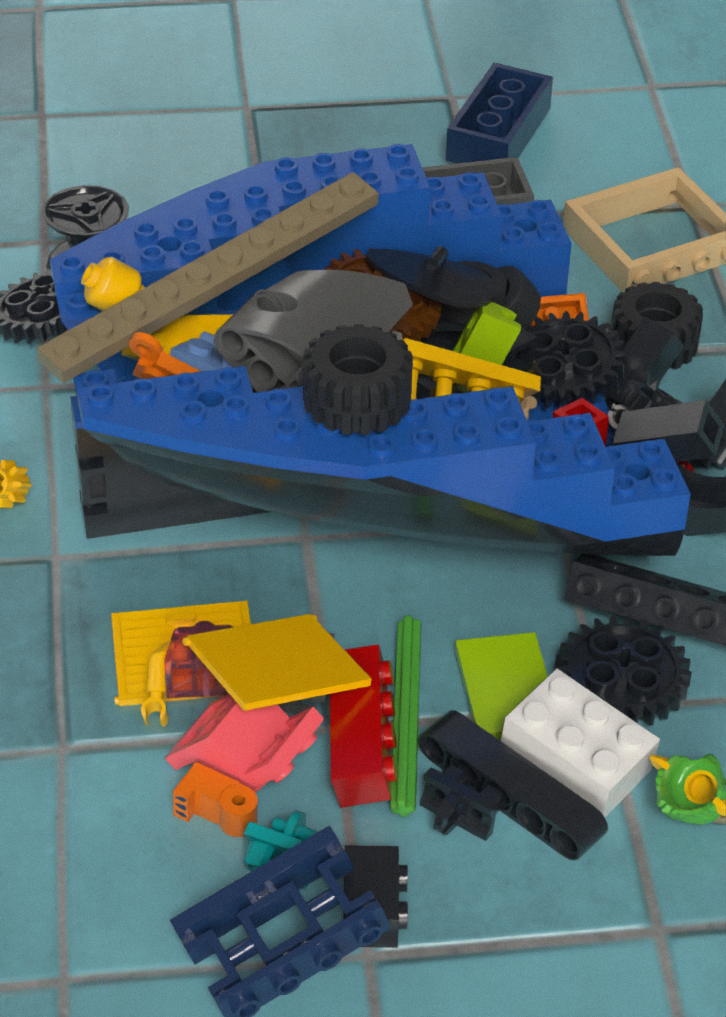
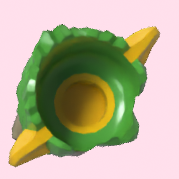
M656 754L649 756L652 765L658 770V775L655 779L658 799L656 804L661 807L662 813L670 816L673 820H680L691 824L702 825L709 822L720 825L726 824V779L724 778L720 762L713 754H706L699 760H690L686 756L674 755L671 758L661 757Z

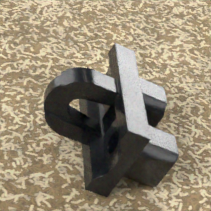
M450 765L442 772L431 767L424 774L425 790L420 800V806L436 814L434 830L443 835H448L456 826H459L484 841L493 834L495 817L500 809L502 792L489 784L482 786L478 791L471 789L467 786L468 777L465 772L453 765ZM463 802H465V808L460 806Z

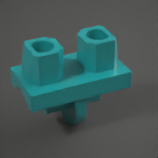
M295 810L288 820L276 816L272 822V829L249 821L244 832L249 843L243 861L246 869L253 871L316 834V830L305 827L306 814ZM308 885L303 887L301 890H306Z

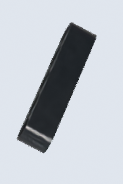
M456 710L448 711L419 735V747L432 763L442 770H445L450 765L461 769L468 777L467 786L475 791L488 784L502 792V800L499 811L563 857L574 861L579 859L607 833L608 823L595 806Z

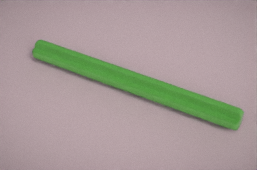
M407 615L404 617V620L398 622L394 716L397 747L393 748L392 755H394L397 765L398 781L391 782L392 800L390 802V809L392 813L400 814L401 817H408L409 813L415 812L417 795L422 623L419 619H413L412 615Z

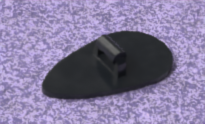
M443 246L436 247L429 256L392 249H371L366 253V261L384 276L405 283L407 288L446 305L458 308L487 306L494 301L497 292L494 280L484 272L467 265L446 260L449 253Z

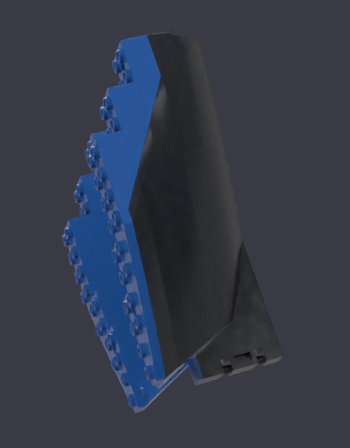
M394 144L382 148H359L348 152L319 153L314 156L298 158L283 157L278 160L261 162L197 187L130 217L51 258L50 266L61 322L70 330L102 312L86 302L84 298L85 286L81 284L83 273L92 262L98 264V262L106 257H114L136 269L142 277V285L147 287L352 172L379 193L378 205L185 315L234 314L257 291L268 289L296 271L324 270L325 267H329L332 258L339 260L342 252L352 257L354 249H358L363 255H366L369 248L401 250L429 256L436 247L443 246L449 253L446 260L453 262L476 261L495 268L513 266L522 271L532 282L541 297L567 295L572 243L551 199L497 205L483 172H467L455 176L426 178L413 144ZM122 351L97 364L100 370L83 372L73 378L77 396H71L70 401L76 442L75 452L80 486L81 513L87 539L277 512L314 521L391 535L457 544L543 552L676 556L683 540L691 493L665 439L614 446L613 441L616 430L608 422L605 447L590 413L552 418L553 411L560 408L559 402H554L550 408L546 409L545 400L542 399L537 402L536 408L530 409L527 421L513 386L412 399L407 415L401 416V421L398 424L388 425V429L382 432L370 431L369 435H360L357 432H352L351 435L342 434V431L338 429L334 431L326 429L325 423H316L312 419V413H307L304 407L303 386L253 393L246 366L225 367L217 370L140 379L132 375L138 361L122 356ZM595 394V404L592 405L608 415L610 410L604 397Z

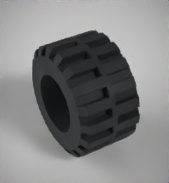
M645 282L638 283L636 287L630 286L625 289V292H620L617 300L614 301L611 332H619V341H624L625 347L645 317L674 332L684 345L670 368L677 369L682 364H688L692 361V356L697 354L703 308L700 303H697L698 299L694 295H689L688 291L684 288H676L673 284H660V282H652L650 284Z
M354 324L353 327H347L346 325L337 326L334 331L326 330L320 333V338H313L309 342V348H306L303 354V401L307 413H312V419L316 423H325L326 429L331 431L338 429L342 431V434L351 435L352 432L360 433V435H369L370 431L382 432L388 429V425L398 424L401 421V416L407 415L411 404L413 357L411 351H408V345L404 340H397V335L391 331L383 332L380 327H364V324Z

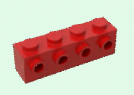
M379 644L345 650L370 676V686L330 694L331 782L340 808L392 800L391 782L398 781L395 757L390 755V749L397 747L394 725L392 722L389 723V717L395 716L392 691H388V685H394V673L391 661L383 660Z

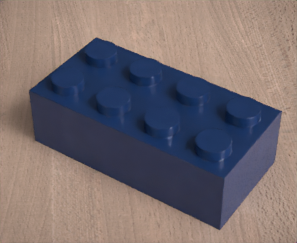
M493 62L447 128L446 161L458 164L512 157L519 158L551 108L553 77Z

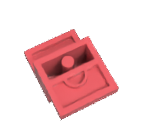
M227 694L209 704L165 759L175 770L191 763L194 765L195 762H198L239 781L254 792H257L267 782L273 780L275 783H278L292 771L294 764L291 761L297 753L304 752L314 743L317 738L314 732L324 718L314 707L291 717L278 704L244 711L232 696Z

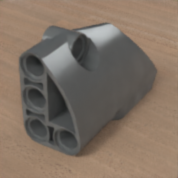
M345 270L296 271L268 289L257 291L216 331L214 344L218 352L232 367L246 366L250 384L257 392L303 386V354L305 349L309 348V342L313 338H320V333L326 330L334 331L337 326L346 325L347 327H353L354 324H364V327L370 328L376 326L382 328L383 332H389L412 307L413 303L406 284L390 278Z

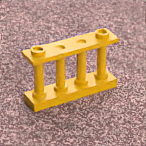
M408 338L402 339L408 345V351H411L413 357L411 400L416 399L418 374L433 377V381L436 382L435 397L452 394V384L454 383L467 386V390L470 392L513 386L519 402H522L525 397L540 391L541 376Z

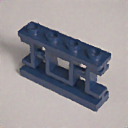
M330 825L170 919L172 926L195 965L215 953L228 976L208 987L224 1017H252L263 1005L280 995L292 993L300 986L301 982L320 971L335 967L344 956L361 946L373 944L384 932L390 929V924L380 903L376 901L371 890L350 902L338 884L337 880L352 872L354 867ZM322 877L328 890L306 902L299 890ZM339 905L346 918L323 931L316 918ZM296 906L308 928L273 949L268 950L256 928L291 907ZM242 924L249 937L225 951L218 938ZM259 953L266 966L241 980L235 967Z

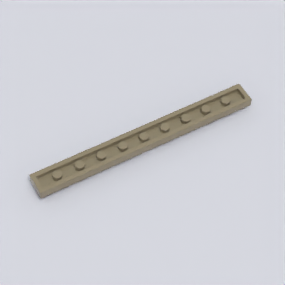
M352 172L37 347L38 360L64 384L129 347V340L134 333L152 334L378 205L379 193Z

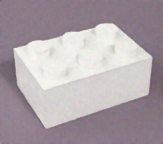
M556 669L505 717L501 741L591 803L604 817L652 770L653 765L649 756L657 753L660 743L658 737L559 669Z

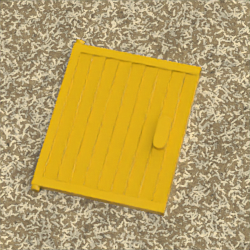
M248 601L111 613L118 696L114 697L115 705H137L150 698V694L146 693L149 659L164 643L173 641L174 645L183 644L182 640L187 635L251 624ZM187 646V664L193 667L202 665L198 662H203ZM173 665V668L169 670L167 694L162 695V700L168 702L218 697L229 693L220 682H217V679L209 670H203L205 665L197 668H192L188 665L183 667ZM192 682H195V683H193V684H191V685H189V686H187V687H185V688H182V687H184V686H186V685H188V684H190V683H192Z
M305 614L187 635L182 640L183 645L191 648L244 711L367 687L371 684L370 676L317 621L316 615Z

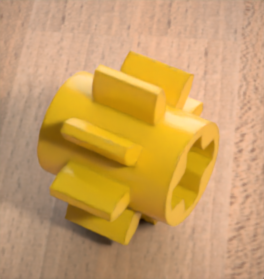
M2 460L0 463V508H12L14 502L25 503V496L28 494L30 487H32L26 474L27 467L16 466L14 460Z

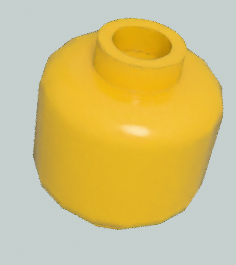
M106 257L98 262V264L92 262L86 268L81 279V284L85 286L84 298L86 302L100 311L108 309L145 288L142 285L140 273L114 257Z

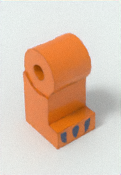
M195 762L173 790V816L189 822L195 814L220 825L222 831L229 836L244 837L249 821L255 824L258 822V797L251 788L241 784L239 781Z

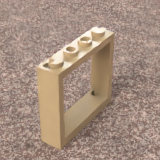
M679 167L565 201L563 226L567 234L621 292H625V289L630 286L636 287L638 283L645 282L650 284L652 282H660V284H665L726 264V212ZM678 203L710 236L632 260L600 226Z

